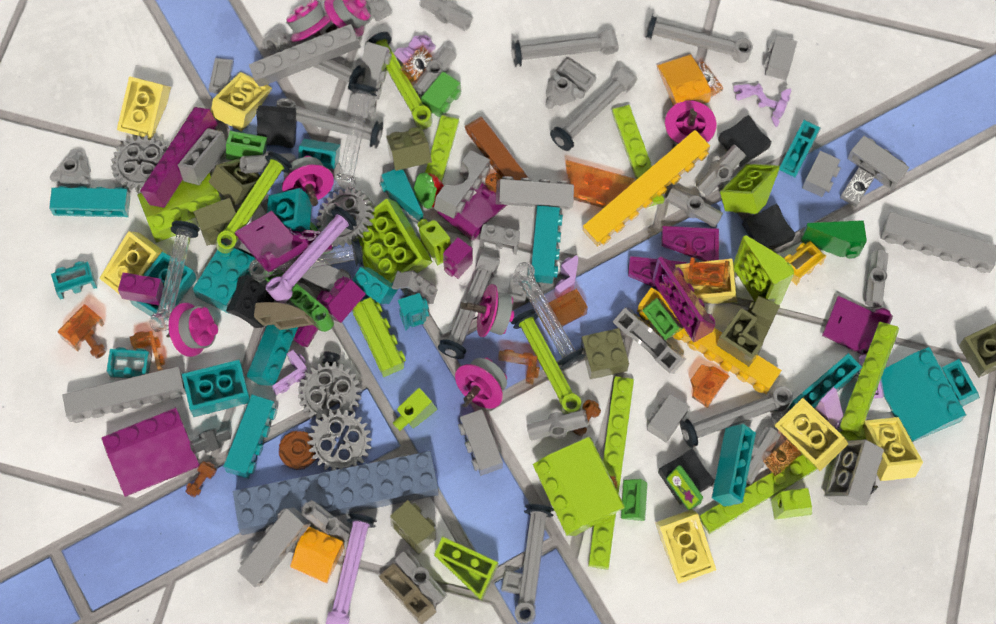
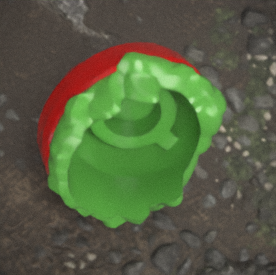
M419 173L413 190L415 191L416 199H418L422 206L430 209L434 207L436 196L444 185L434 174Z

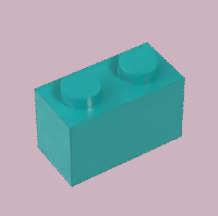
M303 139L299 145L298 159L311 156L320 160L324 167L335 169L339 162L340 144Z
M360 267L352 280L365 294L379 304H390L398 290L393 289L391 282L369 267Z
M960 359L942 367L962 407L980 398Z

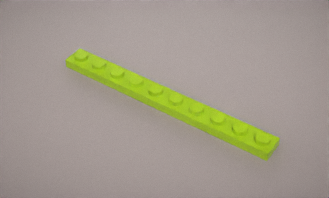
M615 376L603 463L609 475L616 477V490L619 494L634 379ZM616 513L594 525L588 567L609 569Z
M862 427L860 434L846 430L839 432L846 441L866 440L864 427ZM802 454L790 461L787 466H783L784 468H779L777 474L775 470L745 488L743 503L726 507L718 504L699 516L700 521L708 534H711L818 469Z

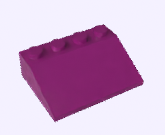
M659 257L652 282L694 343L713 332L715 320L704 309L703 301L694 294L692 285L683 278L682 270L679 267L677 268L673 262Z
M177 408L101 437L125 497L200 466L196 455L190 448V439Z

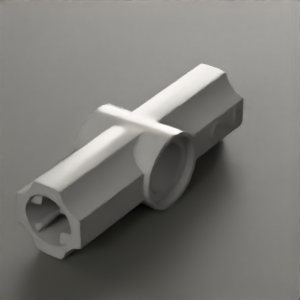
M421 0L419 3L420 7L435 14V17L440 22L445 24L449 22L463 31L468 30L473 21L471 15L458 9L456 4L450 0Z
M448 46L443 47L435 59L427 64V69L413 86L418 95L423 96L442 72H446L456 59L457 54L453 49Z
M733 145L720 160H715L711 163L710 171L696 185L697 188L708 197L721 182L728 181L731 178L733 169L746 157L745 153L736 145Z
M268 152L264 155L242 156L239 166L241 172H260L262 174L269 163L265 159ZM291 153L279 154L290 163L296 160L295 155Z
M675 186L666 198V202L685 211L688 217L698 218L714 228L723 215V212L704 203L700 196H691ZM691 205H696L698 208L694 209Z
M876 250L871 253L865 305L871 308H878L883 305L889 255L883 250ZM873 277H878L880 281L875 280Z
M585 410L565 415L561 412H554L546 420L528 424L527 431L531 441L548 436L558 439L566 436L567 431L589 425Z
M766 426L758 441L754 443L746 484L751 485L760 469L766 464L768 459L765 458L770 457L771 450L780 437L777 430Z
M312 500L303 505L301 515L312 522L317 528L344 542L349 539L351 529L340 522L338 518L331 515Z
M408 549L398 555L395 559L396 564L434 607L439 605L447 597V594L431 577L429 571L419 563ZM419 574L426 576V580L423 582H418L415 578Z

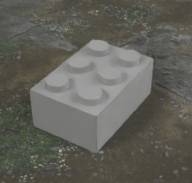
M867 440L847 441L848 445L836 456L824 497L840 505H867L876 480L879 464L882 461L884 449Z

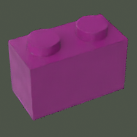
M459 237L443 253L444 271L451 277L454 276L459 279L473 264V248Z
M123 272L118 292L122 299L160 305L165 287L161 279Z
M342 276V278H339L334 283L331 291L322 297L320 303L328 310L333 320L342 323L366 294L351 279Z

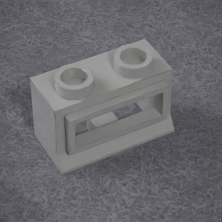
M488 223L483 224L480 235V248L484 247L485 241L495 242V247L498 250L503 248V244L514 246L513 254L516 255L520 241V231Z
M397 271L392 285L393 289L404 288L403 292L405 295H412L413 292L416 294L420 293L422 299L426 298L428 304L434 303L438 291L435 285L414 271H404V273Z

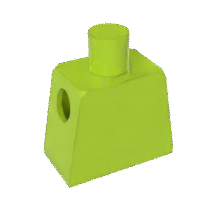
M422 219L417 225L421 242L438 266L443 263V253L451 245L450 237L436 220L428 222L427 219Z
M418 388L397 408L401 415L392 423L399 431L408 424L414 429L438 409L427 395Z
M808 488L781 491L771 499L774 520L812 515V503Z

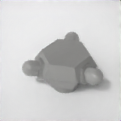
M557 72L551 73V81L548 82L546 97H548L546 107L548 109H552L555 105L560 106L575 101V98L584 97L585 93L582 90H578L577 85L567 78L561 77Z
M78 151L72 158L69 157L57 167V171L50 175V180L53 182L60 181L61 184L77 187L81 185L90 188L91 183L87 180L89 172L86 161L83 159V153Z

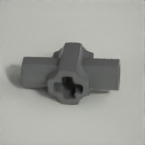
M227 427L217 431L216 428H212L198 434L199 438L191 441L189 444L194 454L203 450L205 453L222 447L221 443L231 439V435Z

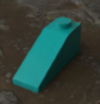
M803 120L780 166V171L793 177L797 176L821 130L820 127Z
M394 169L381 174L382 182H379L382 192H386L389 199L396 201L403 210L417 221H421L423 219V212L404 170L395 171Z

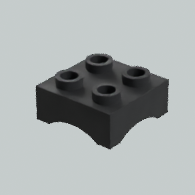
M259 105L256 111L257 136L267 137V145L294 148L296 142V108Z
M750 115L744 117L733 127L721 132L718 141L727 151L733 145H736L745 153L746 157L738 164L740 167L768 150L772 142L759 130Z
M778 204L772 205L758 214L744 218L742 223L750 238L770 250L793 241L795 237L793 229L787 224Z
M248 275L238 278L235 294L226 311L245 320L254 328H262L265 326L254 318L256 303L274 302V299L267 292L265 285Z
M693 448L672 462L660 467L658 471L679 505L683 504V502L667 481V477L679 465L684 469L700 493L712 486L715 481L702 465Z

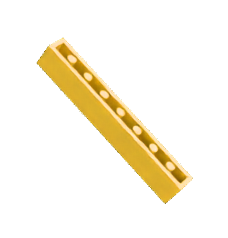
M694 130L584 224L583 232L597 247L600 244L605 245L610 241V236L614 232L619 233L625 227V223L629 219L633 221L640 214L639 211L643 207L647 209L654 202L653 199L657 195L661 197L668 190L667 187L671 183L675 185L682 178L681 175L685 171L687 173L690 172L699 159L701 161L709 155L710 145Z
M652 287L639 303L637 309L639 315L646 320L649 318L642 310L656 298L662 299L672 312L660 292ZM715 327L712 333L694 343L684 328L672 336L676 340H682L687 343L690 349L698 350L704 354V357L709 361H715L723 370L732 372L740 381L751 384L759 393L767 395L782 371L759 355H757L750 367L717 346L723 332Z

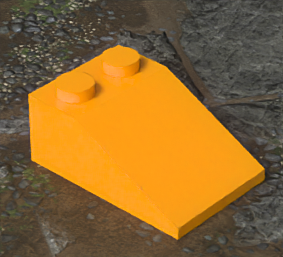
M691 54L657 65L673 106L683 101H697L702 104L710 102L711 90L704 74Z

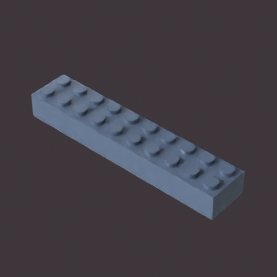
M430 451L233 491L238 528L241 535L266 531L271 524H275L278 520V514L285 508H295L302 514L301 508L311 500L331 515L340 516L399 504L407 500L413 501L439 495Z

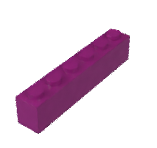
M193 108L140 191L149 205L165 208L183 180L178 164L207 128L215 130L218 123L210 109Z

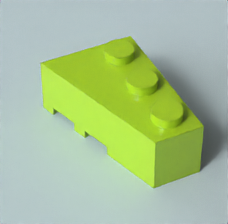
M442 536L434 556L482 601L499 563Z

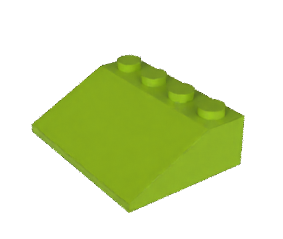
M210 173L200 185L182 180L165 208L149 205L142 193L137 194L156 243L176 236L170 230L172 222L186 221L198 226L193 211L222 201L218 191L209 183Z
M388 198L374 208L375 211L371 213L374 218L369 219L372 225H367L366 227L369 232L363 231L364 237H357L361 247L363 265L371 268L392 284L397 271L404 273V271H414L418 274L433 262L399 204Z
M745 235L742 237L734 260L736 275L754 302L760 296L775 304H781L794 276L792 265L787 263L782 256L749 236Z
M591 437L551 453L532 464L566 536H577L625 508Z

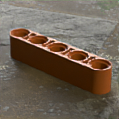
M478 117L465 125L468 136L484 157L490 159V165L501 179L506 176L514 177V180L521 181V178H528L482 117Z

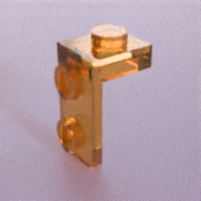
M141 331L133 336H129L134 350L152 346L156 366L159 371L163 370L162 366L165 365L163 354H159L158 348L161 347L159 337H155L153 331Z
M508 349L499 351V361L528 365L526 384H534V378L538 379L540 367H536L538 356L527 352L519 354Z

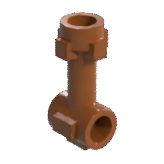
M87 324L78 328V331L75 333L81 342L86 340L92 349L89 351L91 355L95 356L96 359L104 356L106 353L103 344L98 345L92 337L95 333L90 325Z
M586 400L582 405L583 410L586 411L588 422L591 417L596 418L601 413L599 404L593 400ZM587 428L575 429L572 432L582 437L587 432Z
M203 461L197 469L200 474L193 484H187L185 492L193 498L197 495L199 496L201 493L199 488L207 477L212 479L217 472V469L214 468L215 465L209 461Z

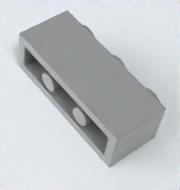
M207 128L178 164L183 181L196 185L201 184L226 152V140L223 132Z
M866 136L860 139L847 158L861 169L874 175L876 180L892 191L909 169L904 161L898 160L888 150L881 148L874 140Z
M483 410L461 416L458 428L461 436L465 435L467 441L464 443L467 452L472 453L474 458L471 460L474 470H478L480 476L502 469L503 461Z

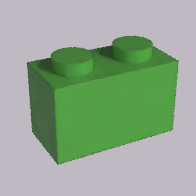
M442 72L421 97L423 105L440 118L443 113L450 109L453 100H457L462 92L461 83L445 72Z
M230 131L226 142V159L236 160L242 156L264 155L266 153L267 137Z

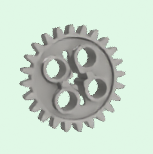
M145 135L143 140H141L140 136H137L136 141L132 137L130 138V143L123 141L124 147L118 146L120 152H114L113 154L116 158L111 159L113 163L111 169L117 183H121L123 188L127 186L129 191L135 188L136 193L139 192L140 188L143 187L150 174L146 175V173L154 170L167 150L166 145H162L161 140L156 142L155 137L149 140L147 135Z
M347 188L344 192L340 189L339 195L333 193L332 199L327 198V204L322 203L325 208L319 210L322 215L317 217L320 221L316 224L320 228L318 231H323L334 219L331 211L335 210L336 206H339L355 219L357 226H353V230L345 228L332 244L336 247L338 245L344 247L345 243L350 246L351 239L357 241L358 236L364 237L363 231L369 232L366 227L367 225H372L369 219L374 218L371 214L375 211L371 207L373 203L361 190L357 191L353 188L351 191Z
M326 362L325 367L322 368L320 363H318V370L311 367L312 374L305 372L307 380H300L304 386L298 387V390L303 392L298 395V398L304 399L300 402V406H306L303 410L304 413L310 411V419L316 416V419L321 420L322 414L329 417L330 410L335 415L337 410L329 408L332 402L340 404L341 414H344L346 409L348 413H354L353 407H359L356 400H361V396L357 395V393L362 392V390L356 386L360 384V381H353L356 378V374L349 375L351 372L350 368L344 371V364L337 368L336 362L333 363L332 367H329L328 362ZM328 377L330 382L323 385L320 383V379ZM338 378L333 387L334 395L329 396L326 407L322 409L321 407L327 399L326 392H330L334 379ZM342 384L348 386V390L343 393L337 390ZM315 394L322 396L319 402H313L311 399Z
M337 409L334 415L330 410L329 417L322 414L323 421L316 419L315 421L318 426H311V429L315 432L308 433V436L313 438V440L307 442V444L313 445V448L308 451L315 452L312 459L319 458L320 460L317 465L319 466L324 463V470L329 466L331 471L336 470V468H349L351 465L353 467L358 466L357 461L364 463L361 458L362 456H369L365 449H371L367 442L372 441V438H367L366 435L371 431L364 430L367 423L361 425L362 417L356 420L354 418L355 412L348 416L347 409L344 414H341L340 409ZM332 423L340 424L341 430L339 433H333L330 430ZM348 425L349 428L342 440L345 444H341L334 457H331L330 455L337 444V441L334 439L339 438L345 426ZM353 431L358 434L357 442L349 441V432ZM323 440L331 442L332 447L329 451H324L321 448ZM341 449H346L349 452L347 460L339 458L338 453Z

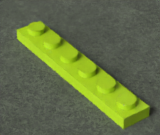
M626 105L612 109V115L637 180L652 167L631 107ZM657 195L649 207L664 203L663 195L661 197Z
M879 322L841 421L840 428L842 430L860 434L899 332L898 326Z

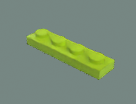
M441 115L430 153L432 162L427 164L425 173L436 175L442 182L459 125V119Z

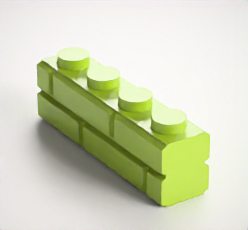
M370 297L359 302L352 310V313L382 376L386 377L403 370V362L406 359L403 352H398L396 348L398 342L395 335H390L388 331L390 325L387 319L382 318L380 314L382 312L380 304L374 302Z

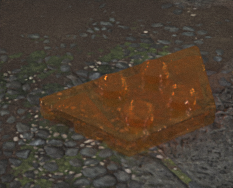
M568 160L565 163L569 184L574 185L573 200L604 208L635 182V178Z

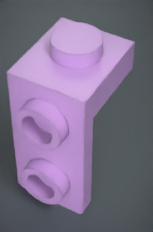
M294 350L287 353V356L295 371L272 386L276 395L285 393L292 384L301 382V379L306 378L305 372L308 373L305 366L306 361L300 353L296 354Z

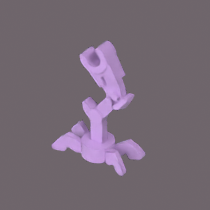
M759 83L757 86H750L749 84L736 85L733 89L734 92H741L736 94V100L757 95L761 101L758 107L769 106L775 108L776 111L772 112V122L775 127H778L779 119L784 114L787 102L790 100L791 89L781 92L779 102L768 99Z

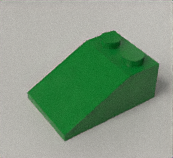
M864 220L807 223L800 238L802 243L807 244L811 241L820 250L848 259L858 257L867 242Z

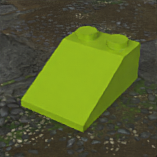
M746 164L720 192L725 211L750 214L759 213L767 204L780 169L779 165Z

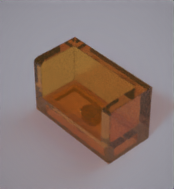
M691 257L688 272L689 283L698 286L728 288L731 269L730 261H725V265L696 262L694 257Z
M576 288L543 305L542 313L553 331L586 315L588 306Z
M84 304L57 332L67 344L78 352L80 350L78 343L97 324L102 327L104 322L99 315Z

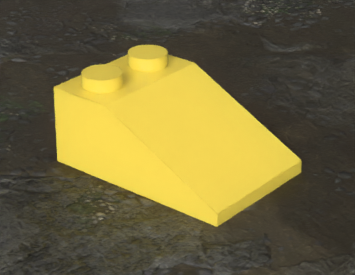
M240 72L213 98L211 113L219 121L243 131L255 117L258 106L264 103L272 87L268 85L259 87L254 78Z
M129 76L117 130L140 137L147 135L148 139H151L167 106L171 87Z
M128 231L99 279L119 294L118 287L122 273L144 276L163 250L141 233Z
M733 259L675 265L682 270L683 278L692 285L694 294L703 303L721 304L737 302Z
M804 398L774 425L819 471L848 445L846 439Z
M899 417L865 420L863 427L866 440L884 449L882 461L877 471L879 480L887 481L916 477L923 461Z
M693 509L655 522L678 584L716 570L699 515Z

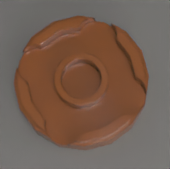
M292 431L286 434L280 441L279 457L288 468L294 470L306 469L316 460L312 459L315 452L308 451L313 448V445L307 444L308 441L313 440L312 437L308 436V432Z

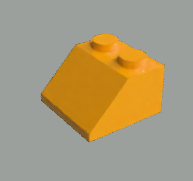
M308 527L297 543L290 567L327 584L345 548L344 543Z

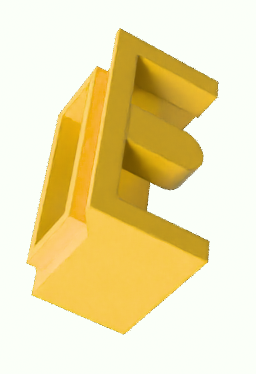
M811 241L807 244L802 243L797 247V252L793 256L788 254L784 258L787 263L792 265L807 251L813 256L798 269L792 265L794 276L791 281L795 285L799 284L805 274L809 275L817 264L822 265L826 258V255Z

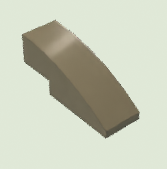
M264 302L256 303L254 318L263 326L274 324L279 330L314 325L315 322L306 312L288 304Z
M394 563L378 576L419 624H424L436 613L433 604Z

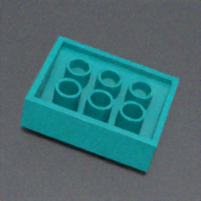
M930 347L915 352L884 369L881 377L884 398L894 417H899L912 442L960 423L966 416L963 407Z

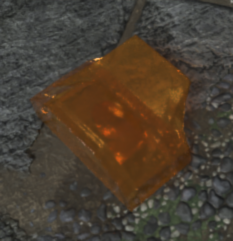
M701 364L690 380L693 387L692 398L708 408L730 376L714 366L708 367Z

